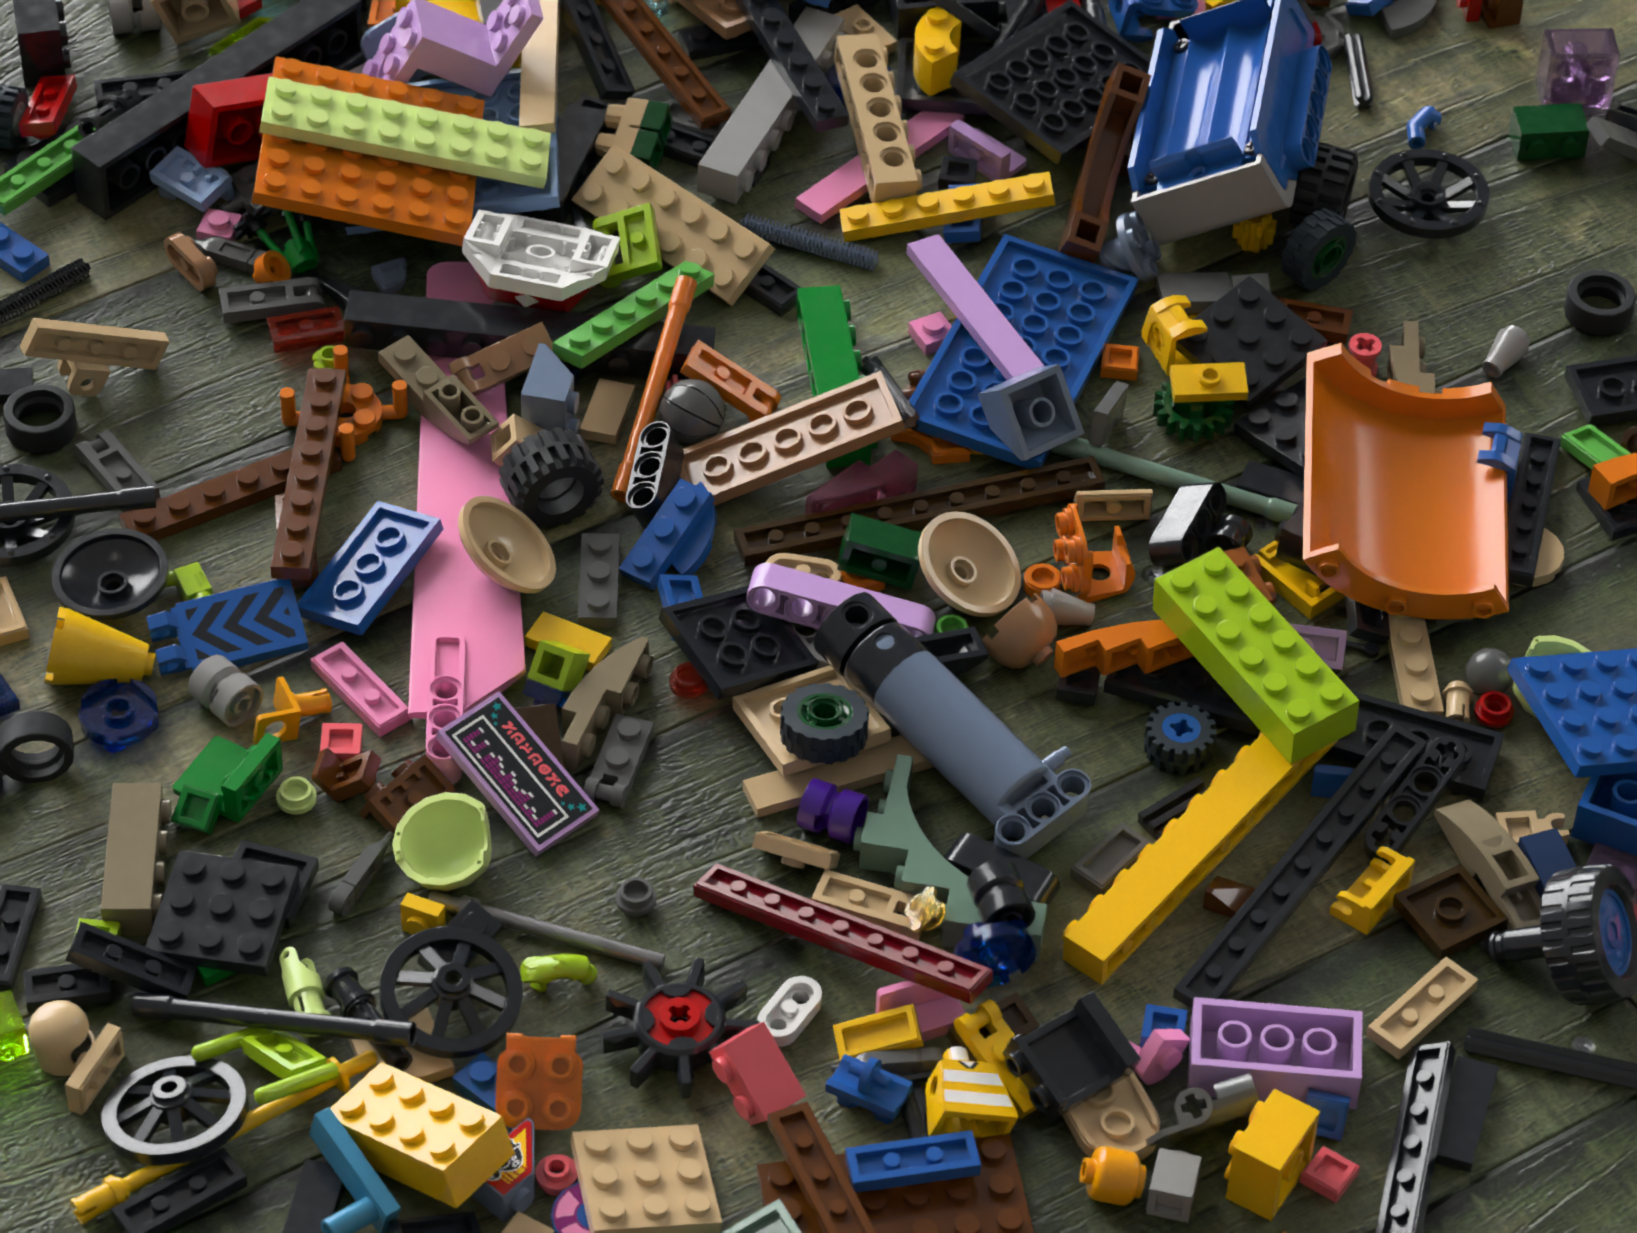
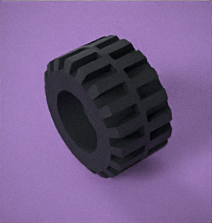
M1319 142L1315 165L1298 172L1293 204L1289 209L1291 227L1296 228L1307 216L1309 217L1313 212L1320 211L1323 208L1331 209L1342 218L1345 217L1358 169L1356 151Z
M553 428L551 431L544 429L538 431L536 435H528L523 438V442L520 444L516 443L511 448V454L505 455L502 460L504 465L499 469L501 477L499 480L511 505L524 513L539 529L548 526L549 529L556 528L559 524L564 523L566 525L571 523L572 519L580 518L586 513L585 510L594 506L596 503L595 498L599 497L603 490L601 485L604 484V477L601 474L602 471L584 438L580 434H575L574 430L571 429L564 431L561 428Z

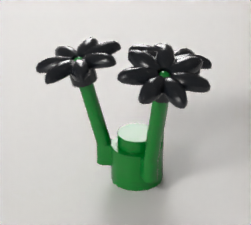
M259 205L253 213L244 212L243 218L245 221L238 222L233 226L234 231H237L235 234L236 241L245 235L249 239L253 236H259L270 250L277 251L286 258L294 274H302L306 270H312L319 263L320 255L315 246L311 225L314 223L313 220H323L325 218L283 210L281 217L286 218L287 225L293 236L292 239L285 243L284 247L286 250L284 253L264 231L268 225L264 219L272 214L273 211L271 209H265V206ZM298 223L304 228L305 238L300 235L297 227Z

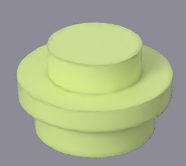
M295 776L287 778L281 783L276 793V801L278 807L286 813L303 814L314 807L317 801V794L315 788L307 779Z

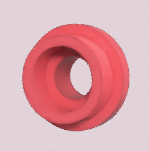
M553 1154L543 1158L535 1169V1178L538 1185L547 1194L559 1196L564 1189L575 1184L578 1180L574 1160L561 1154ZM560 1171L561 1173L555 1174L552 1172Z

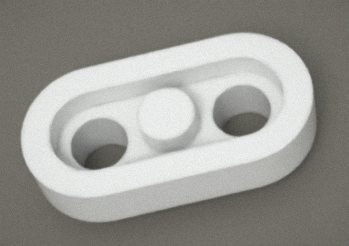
M792 977L783 983L759 1012L757 1021H760V1023L765 1022L778 1047L787 1046L794 1042L819 1012L822 1004V989L820 985L810 977ZM803 1001L805 1004H798L797 1002Z

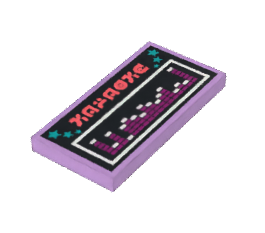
M500 691L437 731L435 738L535 857L598 815L599 809Z

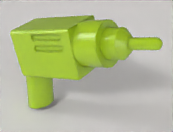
M198 562L169 571L165 587L176 586L183 601L213 595V589Z

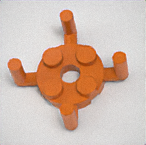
M337 345L333 348L334 369H346L347 378L341 413H351L353 416L348 418L340 417L335 446L340 447L343 461L352 462L356 457L355 446L368 441V435L375 430L378 432L381 429L383 420L404 419L407 417L409 412L407 383L404 380L394 381L392 383L393 405H382L369 384H350L348 348L345 345ZM285 387L279 392L282 422L288 427L298 426L300 411H296L295 392L292 388Z

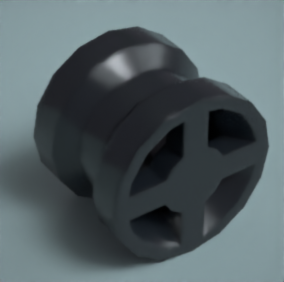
M1222 516L1216 524L1215 531L1212 532L1207 540L1208 550L1211 551L1220 547L1223 551L1245 547L1253 537V530L1249 523L1239 516Z

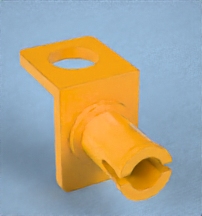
M277 677L273 699L276 712L261 714L256 717L253 736L254 745H257L265 735L266 727L276 721H282L284 726L280 731L271 735L280 738L281 742L296 740L302 717L331 712L332 700L330 693H327L328 690L322 688L316 691L294 694L284 677Z

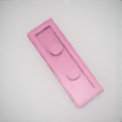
M343 641L310 659L311 669L379 737L412 719L408 717V706Z

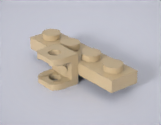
M33 318L20 344V348L24 356L57 359V368L60 375H69L67 381L69 393L71 395L94 397L102 390L110 375L107 365L156 370L170 341L165 332ZM92 379L90 384L81 386L84 380Z

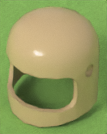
M56 1000L39 1007L31 1016L28 1034L38 1065L45 1072L54 1076L72 1075L76 1062L71 1057L73 1050L80 1046L87 1036L92 1042L91 1046L95 1042L94 1035L89 1030L86 1014L78 1005L72 1002Z

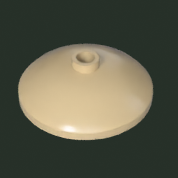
M490 496L474 497L462 507L458 516L461 542L473 563L484 575L500 586L520 593L541 592L553 581L556 574V562L553 551L540 529L524 513L511 504Z
M947 512L935 517L924 528L918 544L920 565L929 585L943 601L963 613L978 617L997 615L1014 602L1021 586L1020 566L1011 545L994 526L982 518L969 513Z

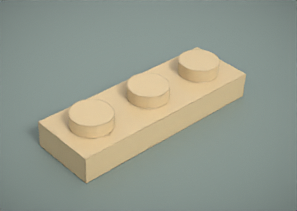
M1445 957L1368 1026L1366 1037L1399 1060L1412 1046H1415L1477 989L1479 979L1448 957Z

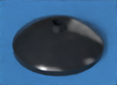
M123 528L100 530L79 538L60 554L53 567L52 586L56 598L64 608H69L94 620L121 619L145 609L160 596L169 577L168 560L160 544L142 532Z

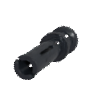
M124 89L118 92L116 96L106 99L101 109L80 120L82 122L78 124L80 135L83 138L88 137L134 106H137L143 102L141 95L132 89Z
M341 967L333 971L326 978L323 984L324 993L330 999H335L341 1007L340 1014L342 1017L369 1020L383 1019L376 1010L375 996L369 990L363 989L358 982V974L352 967ZM340 981H343L345 986L342 987ZM368 1041L385 1064L400 1071H405L411 1065L413 1057L405 1047L382 1045Z

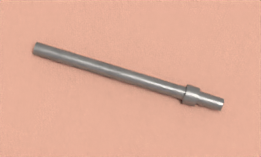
M431 891L428 900L445 905V911L458 914L472 899L500 921L503 927L639 965L651 961L657 970H662L665 963V954L483 905L480 899L463 895L462 898Z

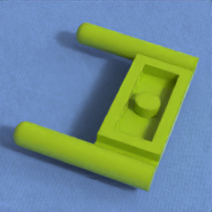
M248 1027L194 1046L191 1050L193 1060L202 1062L243 1047V1054L282 1079L256 1089L254 1099L260 1105H265L328 1082L339 1076L338 1068L334 1062L326 1063V1057L285 1031Z

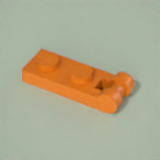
M700 340L692 347L680 370L682 374L690 379L708 382L718 391L722 400L747 415L750 422L773 414L772 411L777 409L781 401V395L777 390Z

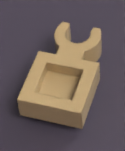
M1535 810L1496 812L1495 820L1518 845L1520 837L1554 828H1563L1565 814L1551 813L1545 819H1538ZM1558 830L1563 841L1567 844L1570 835L1569 830Z

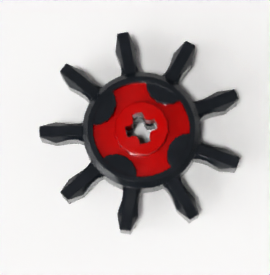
M695 958L689 969L686 983L676 982L669 984L663 982L659 971L651 961L642 963V979L648 993L641 1000L610 989L607 992L606 1011L632 1020L633 1026L601 1032V1048L603 1054L634 1047L638 1049L641 1056L630 1069V1085L636 1089L659 1067L668 1071L678 1072L677 1086L682 1099L691 1098L694 1086L693 1070L708 1063L712 1065L713 1059L709 1051L748 1027L759 1024L760 1021L726 1019V1012L747 1001V985L741 980L714 995L702 987L705 982L704 959Z

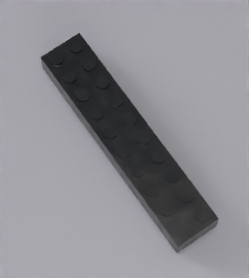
M302 0L93 134L79 141L71 147L77 201L107 221L156 189L158 185L151 182L149 172L176 146L189 152L184 145L193 85L273 73L276 56L332 67L360 49V42L363 37L361 0Z

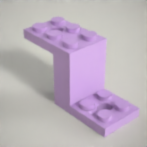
M411 0L407 7H403L399 11L396 24L390 33H386L382 37L379 50L373 59H369L365 63L362 73L376 78L401 81L407 84L417 68L491 97L544 19L539 0H503L498 9L490 13L487 23L484 25L426 0Z

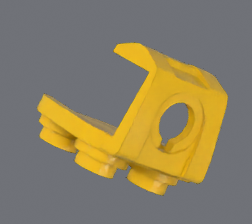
M1172 295L1152 304L1142 328V339L1149 346L1168 377L1170 376V365L1193 364L1176 350V340L1208 331L1203 320H1192L1199 314L1187 315L1184 309L1191 307V302L1186 295Z

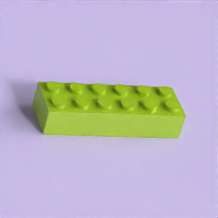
M1220 547L1154 580V612L1290 764L1356 731L1359 699Z

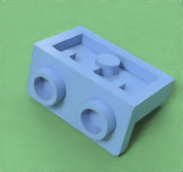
M176 146L149 172L151 182L202 212H205L220 197L226 201L235 198L232 186L233 181L228 172L220 167L204 168L191 153L179 146Z

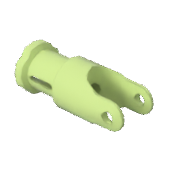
M285 948L280 954L279 962L282 969L284 989L290 1007L297 1012L331 1015L325 1010L323 1003L325 993L321 978L315 970L313 961L309 958L299 961L295 948ZM298 1033L300 1036L305 1038L321 1036Z

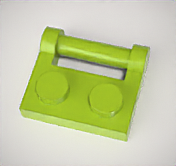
M650 202L602 216L593 221V230L605 235H613L615 230H618L623 263L616 265L614 259L606 280L600 282L602 287L615 288L624 280L663 269L655 210Z

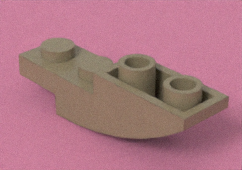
M1404 321L1400 346L1390 345L1386 366V380L1393 379L1402 383L1419 386L1420 392L1442 394L1441 389H1435V373H1426V362H1420V359L1424 358L1425 337H1419L1418 322Z
M409 335L378 352V361L395 380H404L407 383L408 402L423 417L448 436L469 445L499 427V422L454 374L447 377Z
M640 637L607 656L580 681L570 694L562 708V735H565L562 740V753L565 768L578 771L584 758L591 757L596 744V734L599 729L604 730L610 717H615L616 714L624 715L628 705L634 706L639 694V684L642 678L647 679L653 667L654 658L649 655L648 638Z
M1470 799L1436 809L1433 814L1462 866L1473 879L1480 878L1490 898L1508 917L1507 928L1515 929L1540 925L1541 898L1535 889V885L1540 878L1508 832L1488 812Z

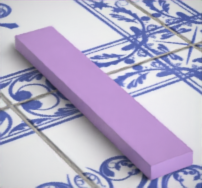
M939 234L907 244L906 254L1006 380L1036 367L1044 366Z

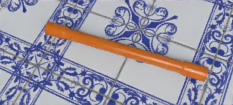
M686 275L676 278L668 304L667 317L624 457L618 466L610 492L611 497L619 502L627 503L626 493L639 435L647 425L654 422L686 315L690 311L697 288V281Z

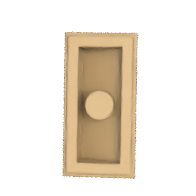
M1152 489L1077 491L1073 498V503H1078L1080 521L1150 519L1153 491Z

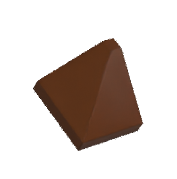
M1216 876L1205 891L1203 908L1232 918L1255 891V888Z

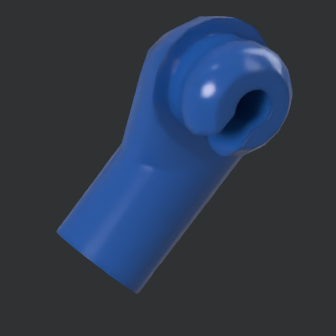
M1422 107L1407 122V137L1410 148H1423L1426 144L1425 128L1435 129V123L1440 125L1442 115L1436 111L1435 107Z

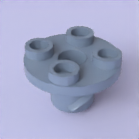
M1137 211L1122 214L1117 218L1118 237L1104 242L1098 257L1103 267L1118 272L1133 271L1141 281L1149 282L1159 275L1156 261L1162 258V254L1155 239H1149L1145 231V224Z

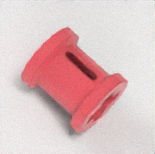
M1356 334L1349 341V351L1359 362L1371 369V375L1376 377L1378 369L1376 358L1381 353L1382 343L1378 337L1372 334Z

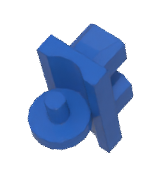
M844 1054L835 1073L826 1082L825 1092L835 1095L836 1101L840 1105L848 1108L859 1105L872 1111L876 1120L890 1124L896 1118L913 1089V1082L882 1070V1061L873 1056L867 1062H863Z

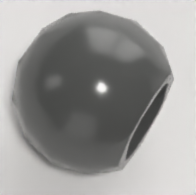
M1483 648L1474 653L1466 664L1465 672L1470 688L1481 695L1490 691L1503 693L1508 690L1513 682L1512 677L1507 671L1511 660L1504 651L1495 648Z

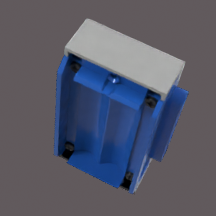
M1239 0L1170 22L1169 28L1158 29L1148 74H1151L1143 106L1139 113L1127 169L1134 192L1131 203L1159 245L1292 206L1297 183L1295 180H1297L1298 172L1313 167L1316 162L1332 72L1329 53L1322 45L1320 27L1305 0Z

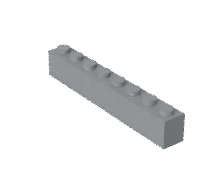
M806 6L793 26L822 72H829L834 61L837 36L847 35V33L843 32L844 18ZM771 59L699 162L697 192L736 204L743 192H748L751 189L755 172L763 171L770 152L777 150L784 131L791 129L798 110L802 111Z

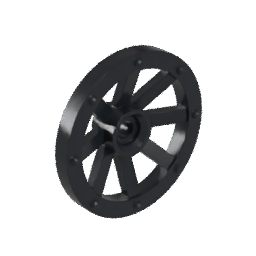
M1411 149L1388 156L1372 171L1368 187L1370 206L1384 223L1402 233L1429 239L1454 237L1473 229L1484 218L1490 196L1486 179L1474 165L1459 156L1434 149ZM1415 167H1436L1431 181H1421ZM1403 169L1411 190L1389 176ZM1446 171L1454 173L1463 179L1447 189L1441 186ZM1382 187L1402 200L1386 199L1382 192ZM1472 189L1475 195V201H1451ZM1401 212H1411L1412 216H1407ZM1446 213H1464V214L1461 215V216H1458V217H1456V218H1452L1451 216H1449V215L1446 214Z
M23 464L0 465V484L2 485L3 502L1 503L17 502L14 497L13 483L35 486L25 501L43 499L47 493H50L54 498L72 496L67 485L59 477L47 470ZM75 515L0 523V542L5 544V548H0V567L29 564L56 551L71 534L75 523ZM58 518L50 531L34 528ZM25 539L33 541L29 544L17 547V544L23 542Z
M455 926L426 929L415 933L401 942L385 962L379 985V1002L385 1019L410 1022L411 1018L431 1004L435 1003L439 1007L432 1034L417 1028V1038L412 1048L430 1056L448 1059L475 1056L488 1051L500 1043L507 1036V1033L512 1030L517 1021L523 995L521 976L517 965L509 953L487 935L472 929ZM441 946L457 947L452 963L447 964L432 948ZM470 950L482 955L491 962L470 969L464 967ZM418 954L434 972L401 971V969L411 958ZM501 976L505 984L507 998L477 985L475 982ZM449 981H454V982H456L457 984H455V985H454V984H449L448 982H449ZM395 985L430 987L403 1007H399L395 995ZM471 998L502 1012L499 1018L486 1030L470 1001ZM451 1011H460L471 1036L455 1039L444 1038Z
M177 1056L145 1065L122 1079L107 1096L102 1108L101 1120L109 1145L122 1157L145 1165H175L201 1158L226 1144L242 1127L248 1113L249 1103L241 1076L228 1064L213 1058L196 1062L192 1056ZM212 1082H217L223 1087H225L227 1090L207 1089L201 1087L208 1085ZM131 1100H143L123 1111ZM197 1102L227 1104L229 1107L220 1119ZM148 1114L134 1138L128 1136L122 1130L125 1126ZM192 1117L208 1129L204 1133L186 1140L183 1122ZM160 1123L169 1125L172 1143H149Z

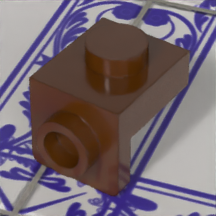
M326 748L319 753L311 779L338 803L355 795L368 792L376 782V774L382 759L374 751L368 750L342 761L329 748Z

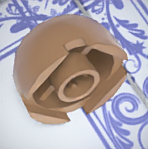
M1034 593L1032 601L1025 598L994 625L999 632L993 639L986 634L982 640L989 655L1002 666L1011 669H1022L1034 663L1039 667L1054 653L1050 646L1057 637L1058 625L1055 615L1037 593Z

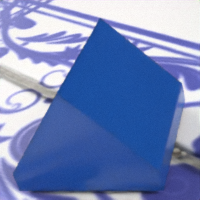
M1316 764L1312 770L1311 796L1331 798L1354 771L1353 768Z

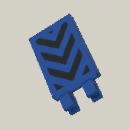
M275 579L176 603V607L170 608L171 612L163 611L146 616L152 642L176 637L179 640L180 646L173 644L155 650L161 676L192 669L194 672L195 668L202 661L217 654L223 655L236 667L309 650L308 640L290 579Z

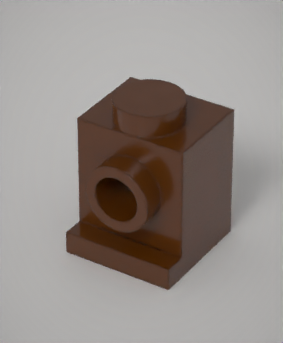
M1482 0L1480 16L1488 29L1520 24L1524 0Z

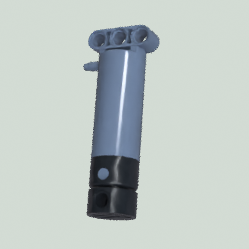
M862 592L849 597L832 610L822 622L814 638L813 645L815 650L841 676H844L846 681L995 827L993 844L1028 859L1085 815L1088 810L1091 792V780L1088 775L1078 769H1066L1058 775L1054 773L1057 768L1065 763V760L1071 757V750L1067 746H1063L1041 760L903 625L899 624L897 619L871 594ZM1070 792H1072V793H1076L1078 796H1073V797H1072V796L1066 795L1065 793H1070ZM1036 815H1045L1049 818L1040 819L1037 818ZM1013 837L1017 838L1019 841L1011 842L1006 840L1005 838Z

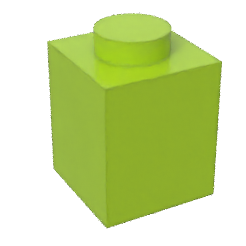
M540 640L527 678L561 691H573L583 678L590 653L558 641Z

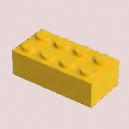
M383 1062L331 1107V1110L374 1170L454 1208H458L515 1154L501 1115Z

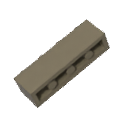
M113 783L100 910L102 920L120 922L121 935H150L163 899L162 893H158V886H165L166 865L165 862H160L161 855H168V830H163L164 823H171V800L163 798L162 783Z

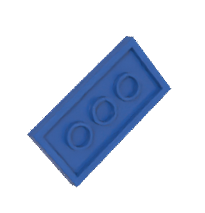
M377 501L298 601L297 605L301 617L362 636L444 530L440 518Z

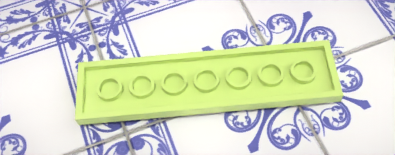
M268 77L259 133L544 189L547 179L551 133L534 128L528 129L508 125L499 121L493 122L473 118L464 114L438 111L429 107L403 104L394 100L364 96L359 93L329 89L324 86L294 82L289 79Z

